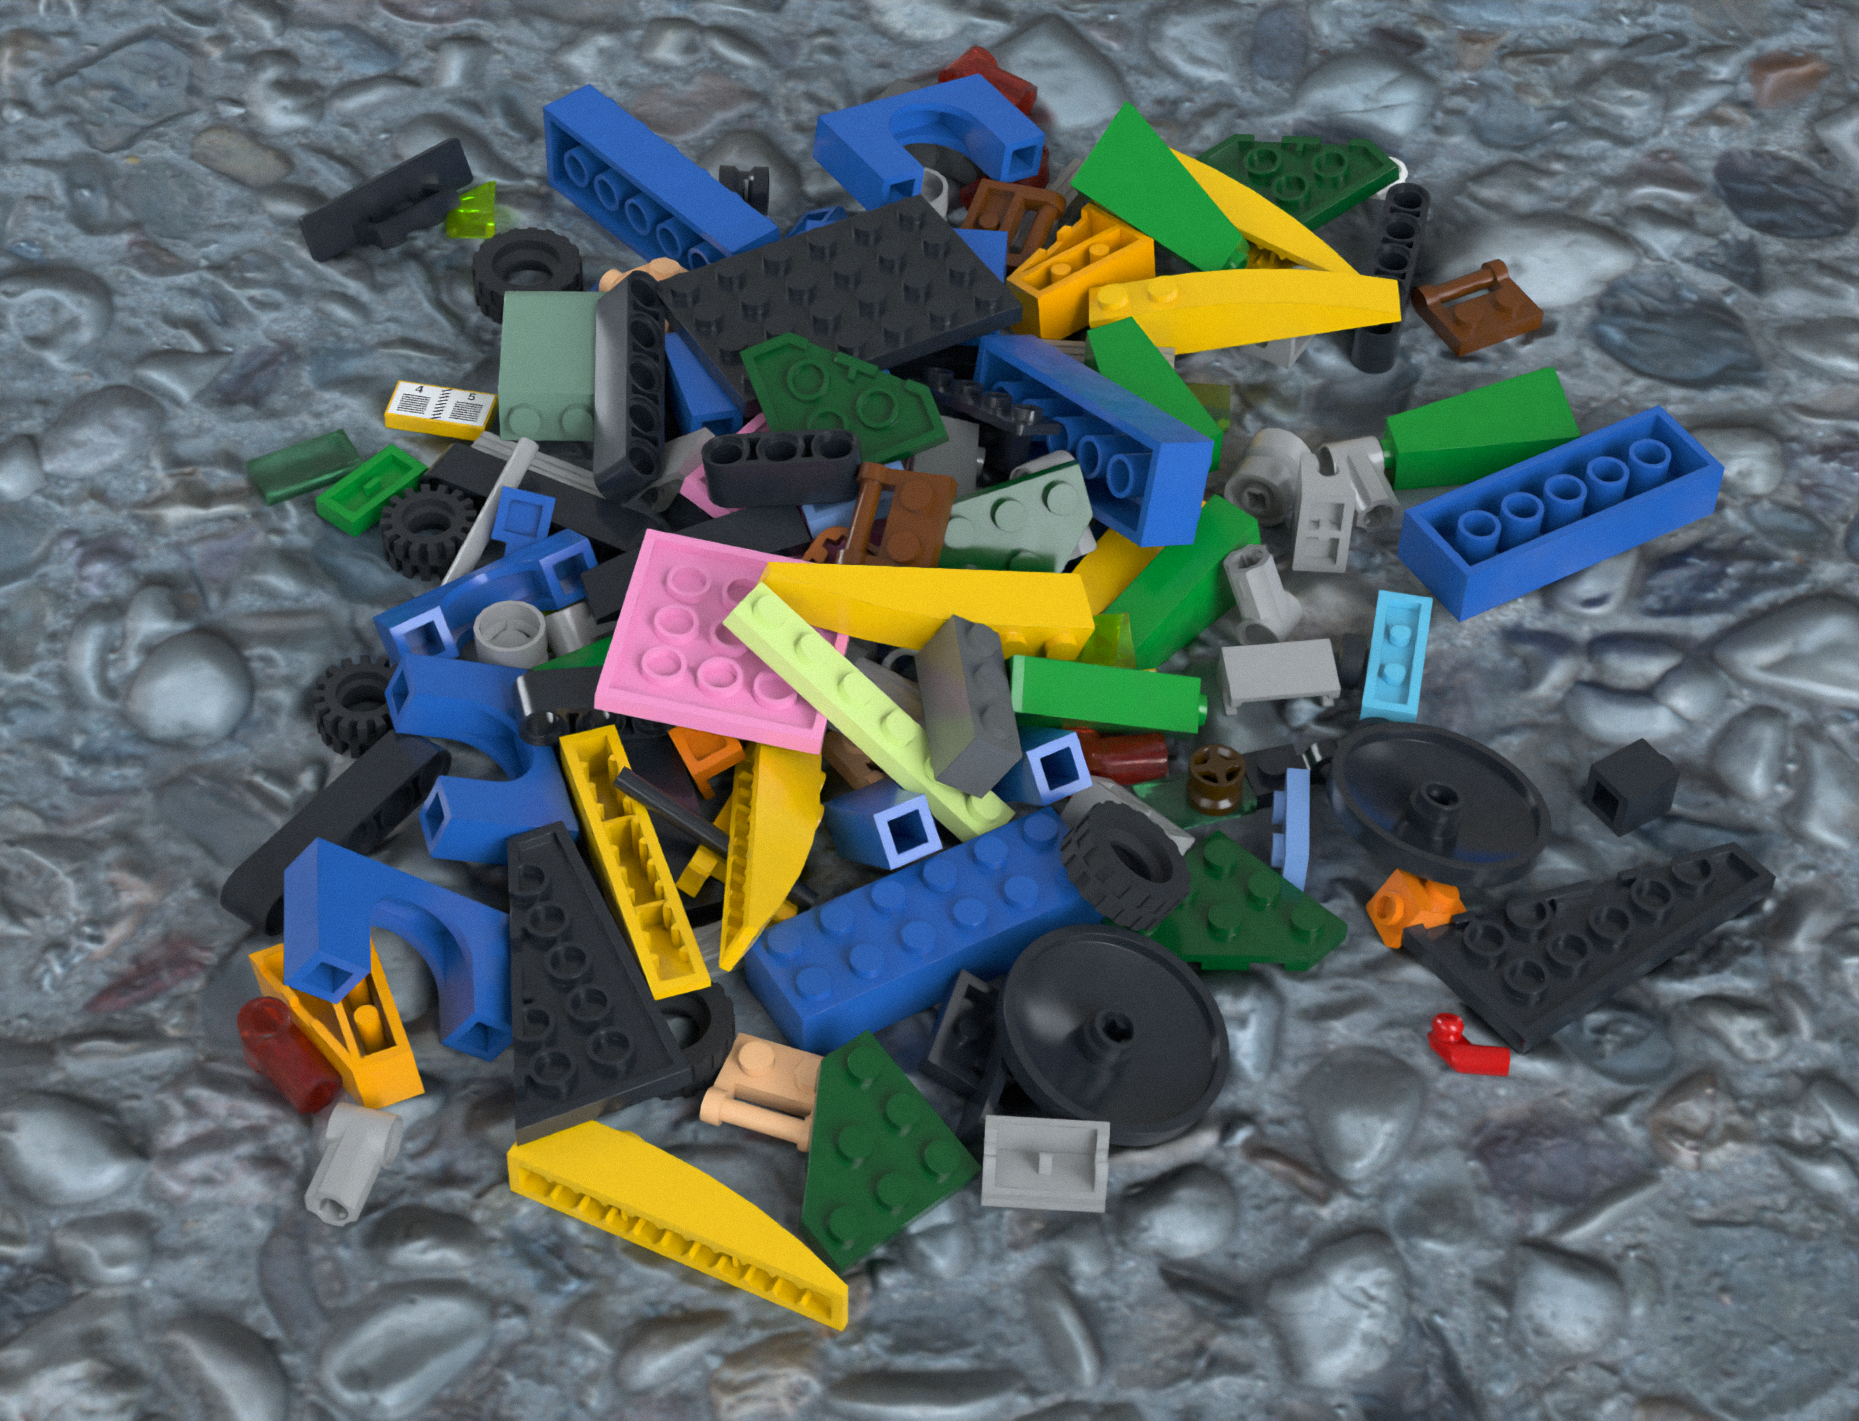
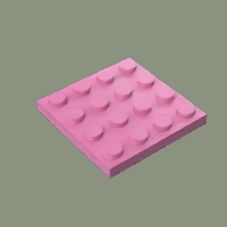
M647 529L597 685L594 709L820 755L829 720L722 624L731 611L756 587L768 562H813ZM810 625L845 657L850 640L849 635Z

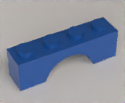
M567 528L376 615L372 619L392 666L396 662H400L404 653L453 659L460 656L463 647L474 638V623L476 617L483 609L494 603L512 600L523 601L533 605L539 611L559 610L586 597L579 580L580 574L598 566V562L589 539Z

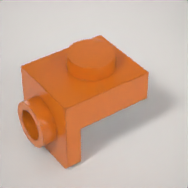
M1400 868L1393 872L1366 905V911L1385 946L1395 949L1402 945L1403 928L1423 923L1424 927L1429 929L1450 923L1452 915L1467 912L1459 898L1460 893L1456 886L1427 880Z

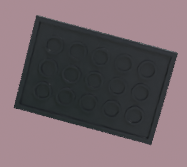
M921 194L903 198L897 202L867 212H861L852 217L822 227H816L810 231L777 242L768 243L762 247L723 258L717 262L684 273L675 274L672 277L658 281L663 289L662 292L655 289L659 301L665 307L666 321L745 418L763 413L739 352L784 333H794L809 339L810 343L835 353L840 351L878 366L879 370L883 371L1022 322L1023 305Z

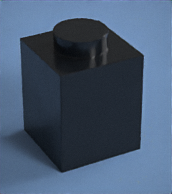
M1641 738L1591 764L1583 803L1620 838L1671 811L1680 772L1674 768L1666 756L1659 754L1645 739Z

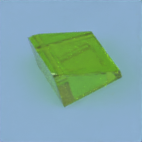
M496 181L487 182L459 196L462 205L448 212L447 238H492L496 234L498 214Z
M1129 613L1092 615L1095 629L1076 660L1070 661L1126 669L1136 667Z

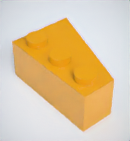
M1088 202L1081 209L1082 218L1072 227L1068 225L1062 226L1056 232L1057 241L1047 250L1039 248L1006 278V287L1023 305L1022 322L1011 325L1010 330L1018 335H1034L1039 339L1061 340L1089 326V288L1156 278L1154 239Z
M371 935V972L338 1004L284 985V943L249 954L248 957L264 999L360 1106L377 1110L425 1093L411 1047Z

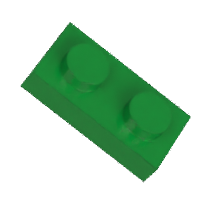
M390 444L316 497L317 514L355 538L382 518L381 512L383 507H390L389 499L394 495L404 499L403 490L410 487L417 493L419 491L418 480L429 467L393 444Z

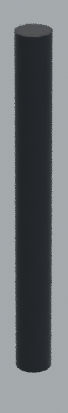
M626 766L623 767L612 786L727 861L728 844L730 841L729 834ZM796 880L785 899L805 912L810 910L819 894L799 880Z

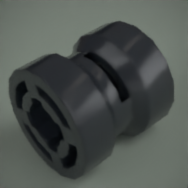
M720 165L719 182L730 191L736 192L745 201V180H748V202L746 203L763 216H768L769 167L754 166L750 171H739L735 166Z

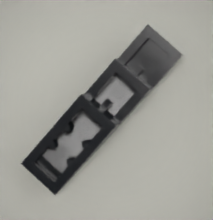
M797 505L749 507L672 533L784 557L804 554L811 544L810 536ZM641 546L580 574L579 580L596 625L619 619Z
M669 734L658 738L621 741L633 772L703 817L680 754ZM647 809L673 881L676 884L700 843ZM711 875L705 880L695 898L676 887L687 918L723 910L725 884Z

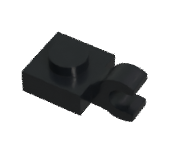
M1327 739L1319 741L1298 756L1293 744L1241 754L1246 766L1243 784L1254 810L1272 807L1273 791H1284L1287 768L1309 769L1310 785H1326V775L1338 748L1336 740Z

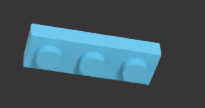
M1379 590L1359 721L1369 717H1380L1393 722L1416 723L1433 598Z

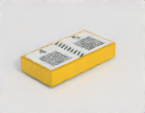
M399 380L384 413L386 428L476 441L484 431L490 432L499 410L498 395Z

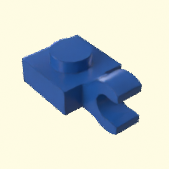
M503 485L491 539L507 542L503 557L547 538L556 497Z

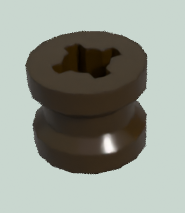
M1210 744L1200 747L1192 754L1189 760L1188 770L1190 778L1186 785V799L1190 806L1201 814L1207 816L1230 814L1239 807L1242 801V782L1246 772L1245 760L1239 752L1222 744Z

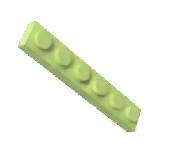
M762 581L722 622L724 626L903 789L924 793L931 814L963 843L1007 824L1015 815V812L991 790L981 799L935 781L927 732Z

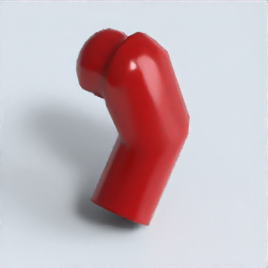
M1439 1013L1433 1017L1431 1022L1432 1031L1427 1034L1429 1047L1452 1070L1461 1074L1508 1076L1510 1066L1509 1047L1472 1044L1462 1035L1464 1029L1463 1021L1456 1014Z

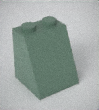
M505 291L498 387L500 440H519L521 437H525L532 441H594L596 306L598 300L607 292Z

